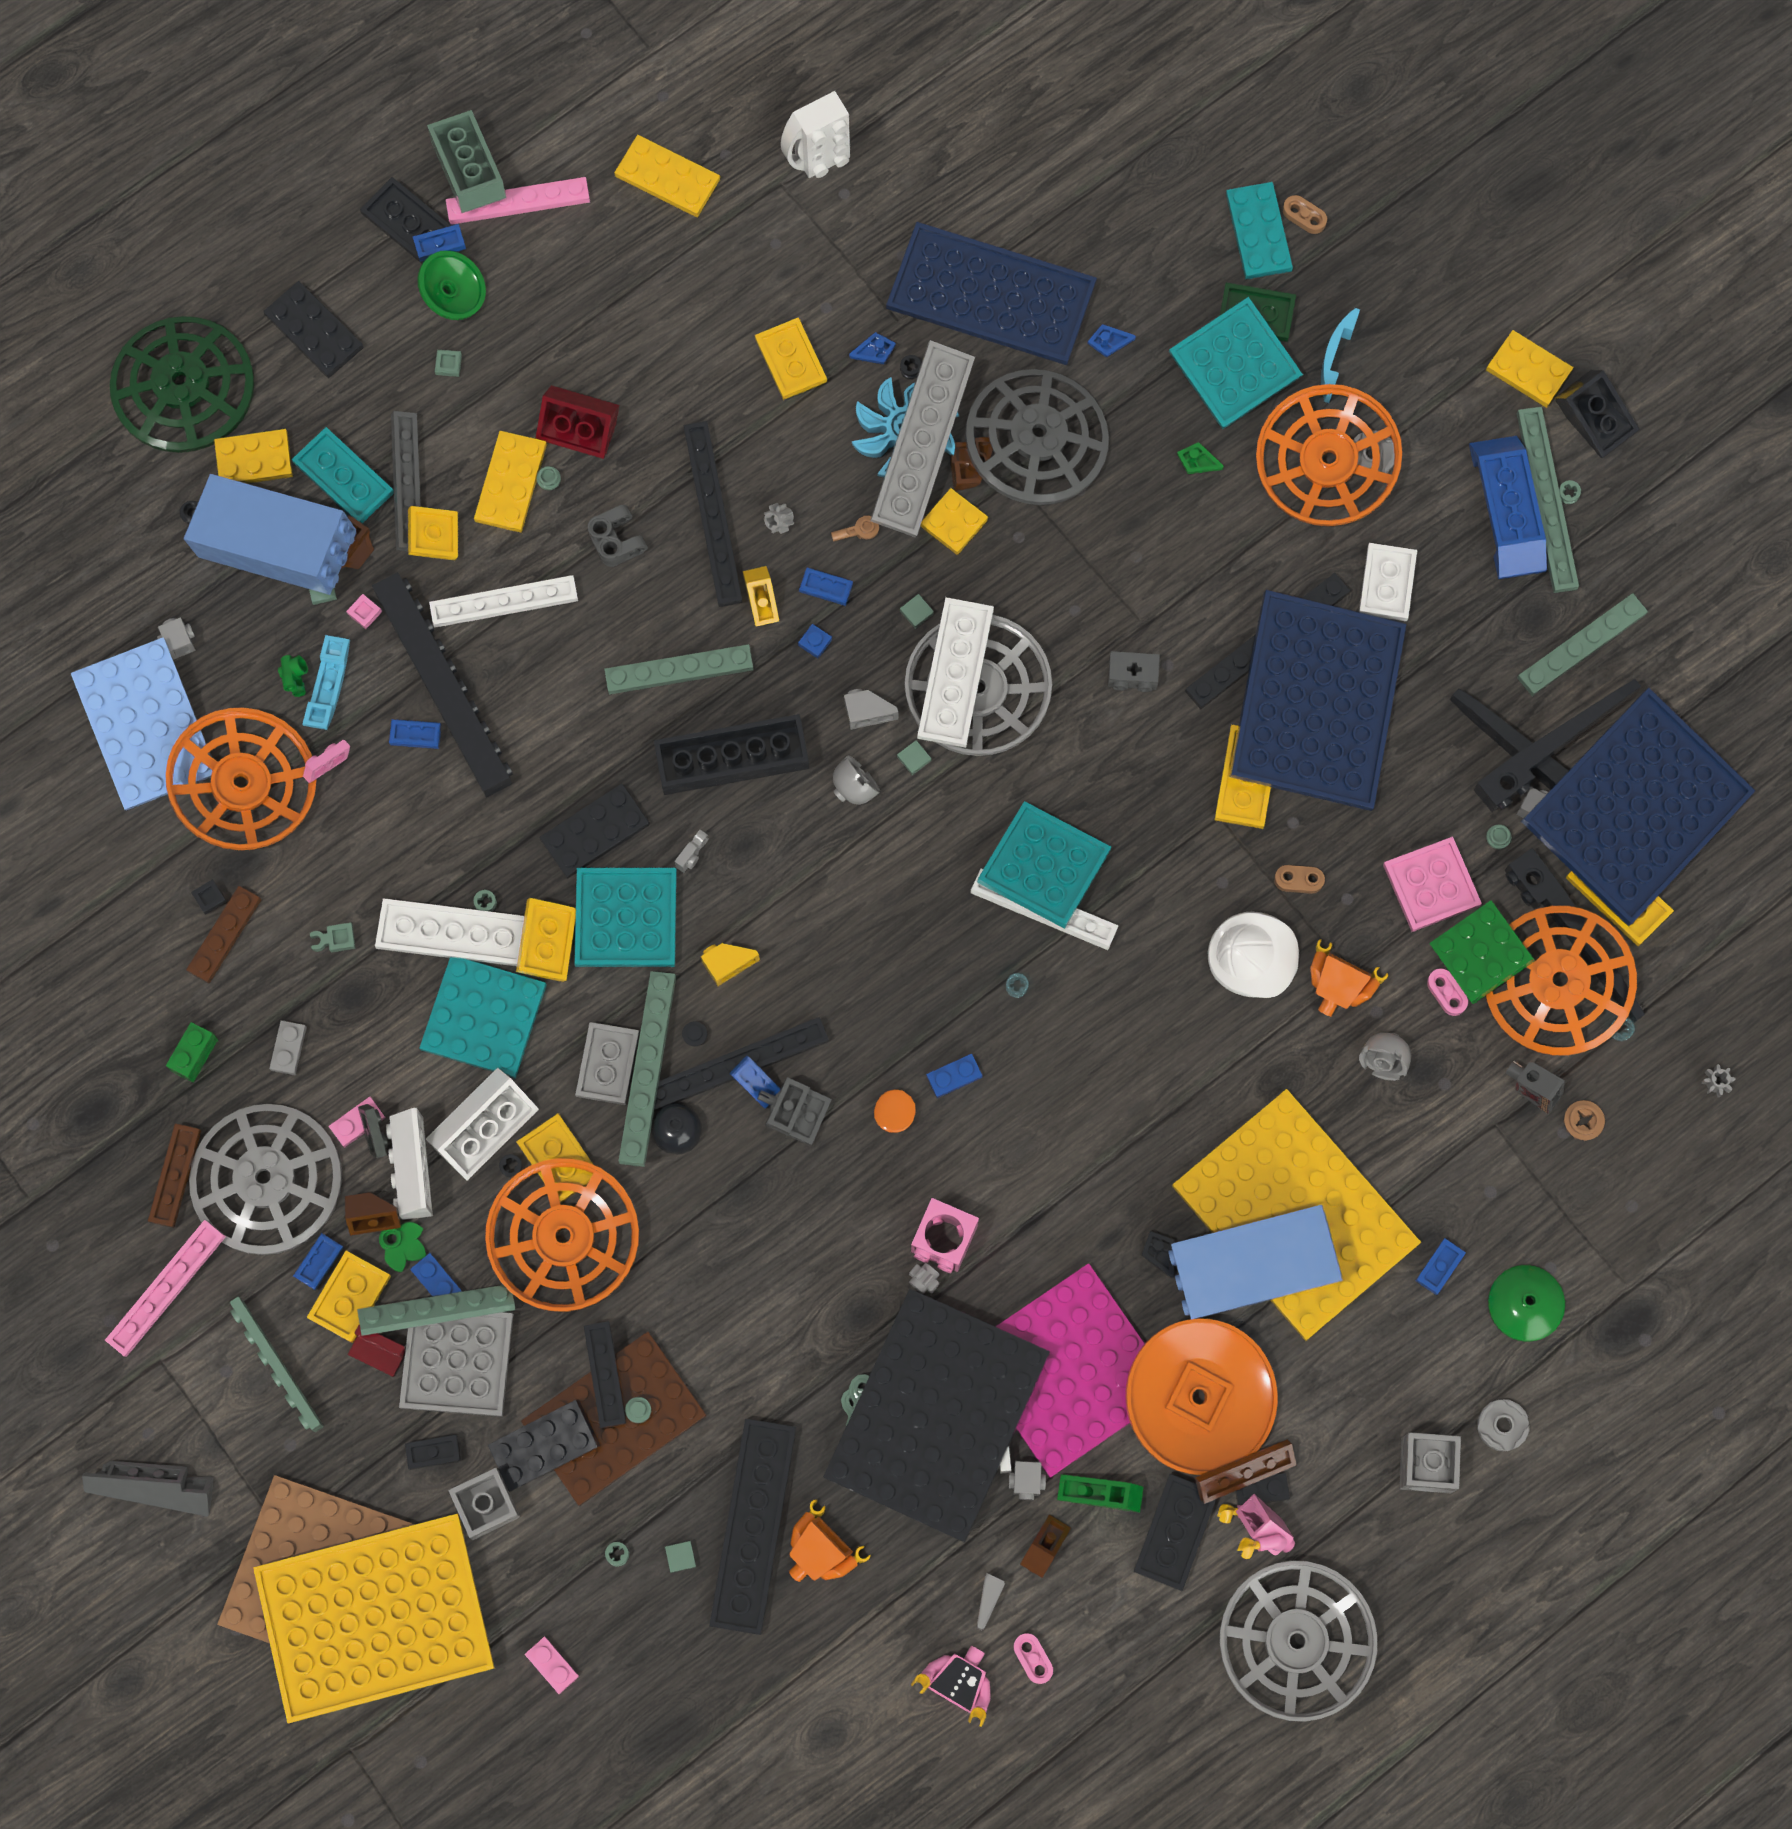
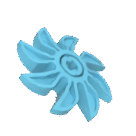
M890 377L882 383L878 390V407L888 417H883L857 401L856 415L862 428L868 433H885L873 438L852 441V445L859 453L867 457L878 458L885 454L890 447L894 448L915 383L911 384L904 391L903 407L896 405L892 378ZM950 433L945 452L954 456L955 442ZM890 458L878 472L877 476H885Z

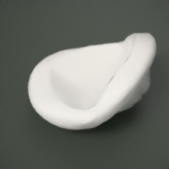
M1250 911L1231 916L1217 928L1209 943L1208 963L1213 976L1226 989L1242 996L1275 997L1290 985L1298 969L1299 948L1295 934L1285 923L1269 914Z

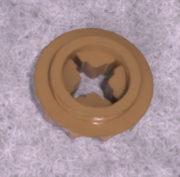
M1582 1100L1569 1106L1565 1112L1563 1122L1567 1132L1574 1139L1587 1141L1596 1138L1602 1132L1605 1118L1602 1110L1596 1104ZM1579 1115H1582V1117L1593 1116L1587 1123L1589 1127L1585 1125L1576 1126L1580 1120Z

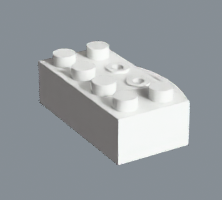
M835 91L794 111L782 134L781 150L793 168L805 171L808 178L813 176L821 178L828 173V168L834 165L842 167L849 162V113ZM795 144V154H792V149Z

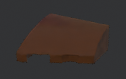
M989 437L975 438L977 451L984 463L990 459L993 452ZM955 442L954 456L950 455L954 491L980 485L982 477L978 474L970 460L966 442Z

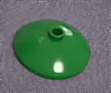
M439 251L430 255L422 263L417 278L418 288L422 299L433 312L446 319L463 320L471 317L481 308L486 295L485 281L478 267L469 258L454 251Z
M1519 1265L1507 1269L1493 1282L1488 1295V1310L1492 1321L1503 1334L1514 1340L1533 1342L1549 1336L1559 1326L1565 1312V1298L1561 1286L1550 1273L1536 1266ZM1526 1297L1533 1298V1305H1528L1526 1303Z

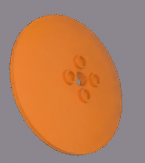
M1190 1319L1165 1327L1142 1346L1129 1370L1125 1401L1128 1418L1137 1439L1155 1459L1176 1471L1203 1475L1251 1455L1260 1449L1274 1424L1278 1393L1272 1367L1264 1352L1252 1338L1238 1328L1218 1320ZM1197 1389L1203 1391L1205 1395L1204 1402L1201 1404H1196L1192 1398L1194 1391Z

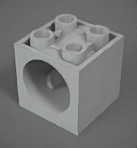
M1407 1433L1401 1438L1399 1490L1453 1493L1458 1490L1461 1436Z

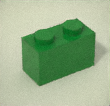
M191 1022L167 1062L166 1067L171 1072L194 1083L216 1045L218 1038L208 1030Z

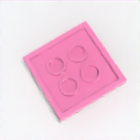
M1453 837L1391 859L1383 864L1412 932L1482 905Z

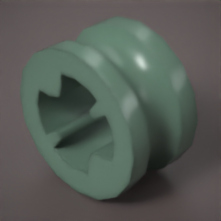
M1568 480L1561 484L1559 488L1561 501L1565 504H1573L1578 500L1581 488L1577 482ZM1568 487L1569 490L1574 489V497H1571L1570 495L1565 496V488Z
M481 890L474 896V906L477 910L493 912L496 909L497 900L491 891ZM487 896L489 901L492 900V903H488L487 907L483 908L479 901H483L484 897Z
M613 1542L606 1548L605 1557L611 1565L615 1567L622 1566L628 1561L629 1551L623 1543ZM615 1547H619L620 1551L624 1550V1554L620 1556V1561H615L614 1557L610 1558V1554L614 1553Z

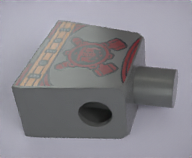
M1513 1061L1506 1071L1508 1076L1516 1080V1092L1548 1115L1563 1096L1565 1081L1534 1062L1530 1061L1524 1068Z

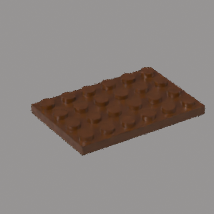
M646 1332L615 1354L624 1412L629 1400L635 1397H642L651 1406V1415L645 1422L634 1423L627 1418L625 1413L626 1424L601 1429L591 1372L521 1420L525 1426L574 1400H580L600 1443V1447L554 1470L579 1507L706 1417L698 1402L649 1332Z

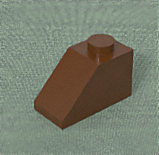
M370 1192L345 1196V1219L350 1236L401 1228L397 1209L392 1204Z
M1048 1515L1020 1565L1043 1578L1071 1527Z

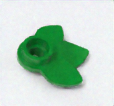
M407 1222L402 1224L401 1228L381 1231L379 1243L385 1250L386 1263L393 1270L403 1272L407 1260L419 1261L426 1256L424 1246L417 1239L423 1232V1228L420 1225ZM391 1235L397 1237L396 1242L393 1244L388 1243V1238Z

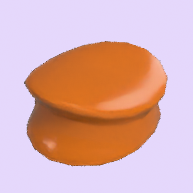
M894 1089L887 1091L876 1102L874 1118L883 1130L891 1133L902 1132L914 1120L916 1113L915 1103L911 1096L903 1090Z

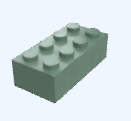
M472 110L427 125L431 143L461 213L506 198L503 180Z

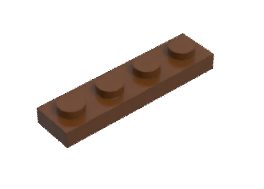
M238 886L186 969L187 972L208 984L211 982L261 902L260 897Z
M175 1123L148 1218L149 1223L171 1228L175 1227L191 1164L201 1134L200 1129Z
M1288 1439L1195 1477L1200 1500L1204 1504L1296 1466L1292 1443Z

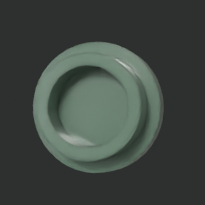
M544 467L537 473V483L544 490H553L561 482L560 473L554 467Z
M1494 825L1488 830L1486 840L1492 848L1503 849L1511 841V832L1504 825Z
M635 1397L626 1404L625 1413L630 1421L643 1423L651 1415V1406L646 1399Z

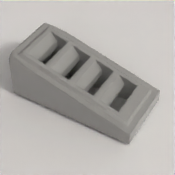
M986 1573L977 1621V1629L981 1631L984 1630L1005 1585V1581Z

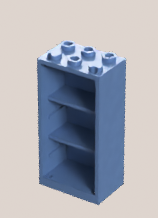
M210 474L184 540L199 558L330 595L332 589L335 588V584L339 581L338 574L340 569L347 561L349 546L355 541L356 529L342 510Z
M1322 1205L1171 1244L1172 1250L1168 1251L1172 1266L1174 1265L1178 1268L1179 1275L1175 1276L1178 1290L1184 1291L1186 1300L1182 1301L1185 1316L1190 1315L1191 1320L1343 1281Z

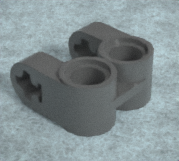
M620 505L594 516L588 523L590 539L602 563L609 567L617 566L644 553L648 549L642 536H635L620 542L614 531L615 528L626 524L632 519V514L627 505ZM598 528L607 529L603 534L595 533ZM609 548L617 550L612 555L606 554L605 551Z

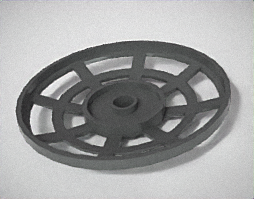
M1029 369L1008 373L994 380L983 389L970 409L966 423L965 440L973 466L990 487L998 493L1018 502L1047 505L1069 500L1092 484L1105 463L1109 434L1107 422L1101 408L1085 388L1062 374L1047 370ZM1020 376H1042L1041 386H1026L1013 391L1005 383L1009 379ZM1052 379L1059 380L1073 387L1085 399L1075 403L1066 394L1051 388ZM996 387L1005 397L995 406L991 418H977V410L982 401ZM1027 393H1040L1039 404L1026 406L1018 397ZM1050 395L1061 399L1069 407L1058 412L1056 409L1048 406ZM1009 402L1018 411L1012 421L998 419L1000 412ZM1093 407L1097 413L1101 424L1102 442L1089 438L1088 425L1082 412L1083 410ZM1076 415L1081 426L1082 435L1068 432L1065 420ZM974 427L989 428V440L995 455L984 463L975 445ZM1034 428H1041L1044 430L1045 435L1037 437L1033 434L1032 430ZM996 429L1010 430L1011 443L1003 449L999 445ZM1066 441L1080 445L1076 455L1069 462L1061 452ZM1087 447L1100 451L1094 468L1082 481H1079L1073 468L1081 461ZM1017 451L1025 458L1030 459L1028 469L1017 465L1008 457ZM1052 458L1055 459L1060 467L1051 471H1038L1039 461ZM1002 462L1012 472L1026 477L1024 492L1004 484L990 470ZM1065 475L1071 485V488L1057 493L1033 494L1036 479L1046 480Z

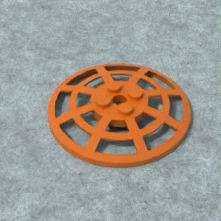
M1325 384L1312 386L1287 397L1268 416L1257 442V469L1261 483L1268 496L1289 516L1318 526L1345 525L1358 521L1372 513L1392 492L1401 470V438L1391 415L1370 395L1344 385ZM1330 393L1348 397L1344 411L1338 409L1313 411L1309 401L1310 397ZM1357 401L1366 404L1374 410L1387 427L1373 434L1364 421L1353 415ZM1298 402L1300 403L1304 416L1294 422L1284 436L1271 430L1277 419L1287 409ZM1335 417L1340 418L1336 429L1321 430L1317 419ZM1349 422L1357 426L1365 434L1366 438L1354 443L1345 434ZM1308 423L1312 435L1306 439L1304 444L1292 440L1291 438L1297 430ZM1390 436L1395 453L1392 475L1378 471L1380 463L1378 442ZM1267 439L1280 445L1278 454L1280 473L1269 477L1266 476L1264 467V449ZM1370 446L1373 456L1371 469L1357 465L1358 452ZM1287 448L1300 453L1301 465L1288 471L1285 461ZM1325 453H1333L1336 456V460L1331 464H1327L1322 460V456ZM1353 474L1367 478L1359 489L1352 494L1349 493L1345 482ZM1305 475L1313 483L1309 495L1298 489L1292 482V479ZM1374 480L1386 483L1387 486L1379 498L1368 508L1359 512L1354 500L1363 495ZM1285 482L1294 495L1305 501L1301 512L1298 513L1284 504L1274 493L1271 486ZM1322 487H1336L1341 498L1321 500L1318 499ZM1314 505L1319 507L1345 505L1350 515L1349 517L1335 520H1321L1309 517Z
M228 708L201 717L189 725L179 736L167 760L165 775L166 791L176 816L197 837L225 849L254 850L272 845L284 839L303 822L309 812L315 796L317 780L315 779L308 783L307 797L300 813L288 808L287 805L292 796L293 780L303 777L305 767L291 770L286 757L275 745L282 735L285 734L298 748L306 763L312 757V754L305 741L285 721L257 709ZM235 718L257 720L269 724L275 729L267 740L253 734L237 733ZM225 720L227 735L213 739L202 749L190 740L195 733L204 727ZM238 741L257 744L261 746V749L256 756L240 753ZM225 743L229 744L230 755L225 756L219 762L208 755L216 747ZM184 748L195 757L189 769L188 784L173 785L175 763L180 751ZM270 753L279 761L283 772L270 774L267 766L263 763ZM201 762L213 770L211 783L196 784V774ZM237 777H244L248 784L240 788L234 784V780ZM285 782V793L280 803L268 796L271 784ZM213 793L219 804L210 813L202 804L198 794ZM190 794L195 807L206 818L198 828L191 824L183 814L175 795ZM261 804L274 811L266 818L253 823L251 810L259 807ZM227 809L241 812L243 824L229 823L221 820L220 817ZM280 815L292 821L290 826L278 835L265 841L257 842L256 829L269 825ZM214 825L231 831H245L247 844L226 843L206 834Z
M1549 906L1522 915L1513 921L1510 927L1514 931L1526 921L1536 918L1539 932L1534 933L1522 943L1527 949L1531 944L1542 939L1546 953L1526 967L1531 970L1530 983L1515 987L1513 976L1507 980L1508 990L1494 995L1493 991L1486 995L1493 1017L1513 1040L1538 1053L1568 1056L1598 1047L1620 1029L1634 1003L1637 989V972L1628 944L1608 921L1582 908ZM1570 913L1588 919L1581 931L1567 927L1549 928L1545 914ZM1596 924L1605 928L1614 937L1621 947L1624 956L1609 959L1603 947L1590 936ZM1552 935L1576 937V940L1570 951L1556 949ZM1586 943L1597 952L1602 962L1587 966L1586 962L1579 956ZM1628 966L1629 990L1625 1005L1622 1007L1610 1000L1614 986L1613 969ZM1606 972V987L1603 996L1590 989L1591 975ZM1556 973H1564L1568 981L1566 985L1559 987L1553 983V976ZM1533 993L1535 998L1541 1003L1535 1016L1531 1015L1524 1008L1518 997ZM1584 998L1598 1005L1588 1016L1578 1021L1574 1007L1581 1003ZM1511 1000L1518 1013L1531 1023L1524 1037L1506 1022L1499 1012L1497 1004ZM1550 1008L1565 1010L1569 1024H1552L1544 1022V1019ZM1604 1009L1618 1016L1616 1021L1603 1034L1585 1043L1581 1028L1596 1020ZM1540 1028L1552 1032L1571 1031L1575 1046L1550 1047L1535 1043L1533 1040Z
M557 1158L528 1166L503 1186L489 1211L485 1241L487 1254L494 1272L500 1282L513 1295L539 1309L569 1312L597 1304L621 1285L635 1261L639 1245V1226L631 1199L613 1176L602 1168L585 1161ZM572 1167L586 1170L593 1175L586 1187L574 1183H555L551 1168ZM541 1171L545 1184L544 1187L531 1193L521 1205L507 1198L521 1181ZM602 1179L610 1184L619 1194L626 1206L627 1213L613 1217L607 1204L595 1193ZM557 1191H573L582 1195L576 1206L573 1207L561 1205ZM543 1195H548L551 1208L544 1211L540 1216L528 1210V1207ZM590 1200L599 1206L605 1215V1220L591 1223L584 1214ZM502 1206L515 1215L510 1228V1245L495 1248V1224ZM523 1218L534 1225L532 1240L518 1243V1229ZM631 1223V1247L624 1265L612 1258L616 1246V1227ZM561 1229L570 1231L571 1236L566 1243H560L556 1239V1234ZM609 1229V1243L604 1254L592 1247L594 1233ZM536 1249L543 1259L536 1273L526 1264L521 1253ZM514 1256L520 1269L531 1279L524 1292L519 1290L508 1279L500 1266L498 1258ZM586 1256L599 1262V1265L592 1272L579 1278L577 1263L581 1262ZM552 1265L566 1267L569 1281L558 1282L548 1280L545 1277ZM606 1267L619 1273L617 1278L604 1291L592 1298L584 1299L582 1285L594 1280ZM540 1285L553 1289H572L575 1303L551 1304L532 1297Z

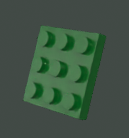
M1491 900L1429 943L1472 1004L1535 961Z

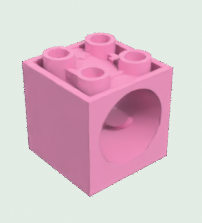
M931 1198L911 1244V1252L915 1254L914 1258L924 1263H928L929 1260L938 1264L937 1268L947 1273H952V1270L958 1272L978 1227L979 1218ZM943 1222L956 1226L959 1237L963 1238L960 1246L956 1250L952 1249L946 1253L934 1251L929 1240L925 1239L928 1229L933 1225H939Z

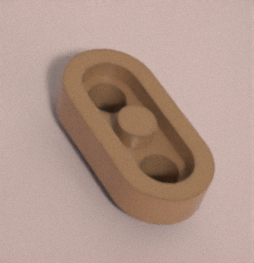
M1297 195L1290 196L1285 200L1283 214L1288 220L1311 234H1318L1325 229L1327 216L1324 211ZM1296 208L1298 212L1294 213L1291 209ZM1316 221L1318 225H1312L1310 222Z
M1284 865L1277 870L1274 882L1278 889L1285 892L1313 894L1322 889L1325 877L1323 872L1315 867ZM1290 874L1292 876V879L1290 881H1287L1284 879L1283 875ZM1315 876L1317 881L1312 883L1308 880V877Z

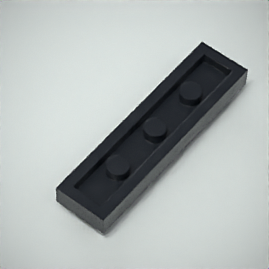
M610 1322L585 1325L584 1332L600 1428L626 1424Z

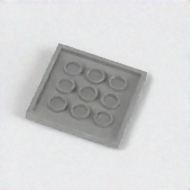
M501 1312L408 1328L399 1408L503 1417L514 1314Z

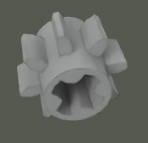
M775 503L770 505V511L764 512L765 525L772 530V533L779 531L782 534L789 531L788 526L794 524V516L791 509L786 507V504L779 505Z
M1717 1064L1714 1067V1072L1711 1069L1705 1071L1708 1078L1704 1079L1702 1084L1707 1085L1708 1094L1716 1092L1717 1097H1721L1723 1090L1728 1093L1732 1091V1087L1729 1084L1736 1079L1730 1076V1068L1724 1070ZM1717 1077L1722 1079L1719 1085L1715 1082Z
M924 1263L922 1267L916 1264L909 1272V1275L912 1277L909 1284L921 1294H924L927 1290L932 1294L940 1285L936 1280L940 1274L927 1263Z

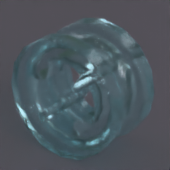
M1015 973L1007 979L1006 990L1012 997H1022L1028 990V980L1023 974ZM1015 980H1021L1020 984H1024V987H1020L1019 991H1014V987H1010V984H1014Z
M1629 1018L1623 1023L1627 1026L1625 1030H1628V1033L1619 1034L1616 1032L1612 1036L1614 1039L1625 1041L1633 1035L1635 1026Z

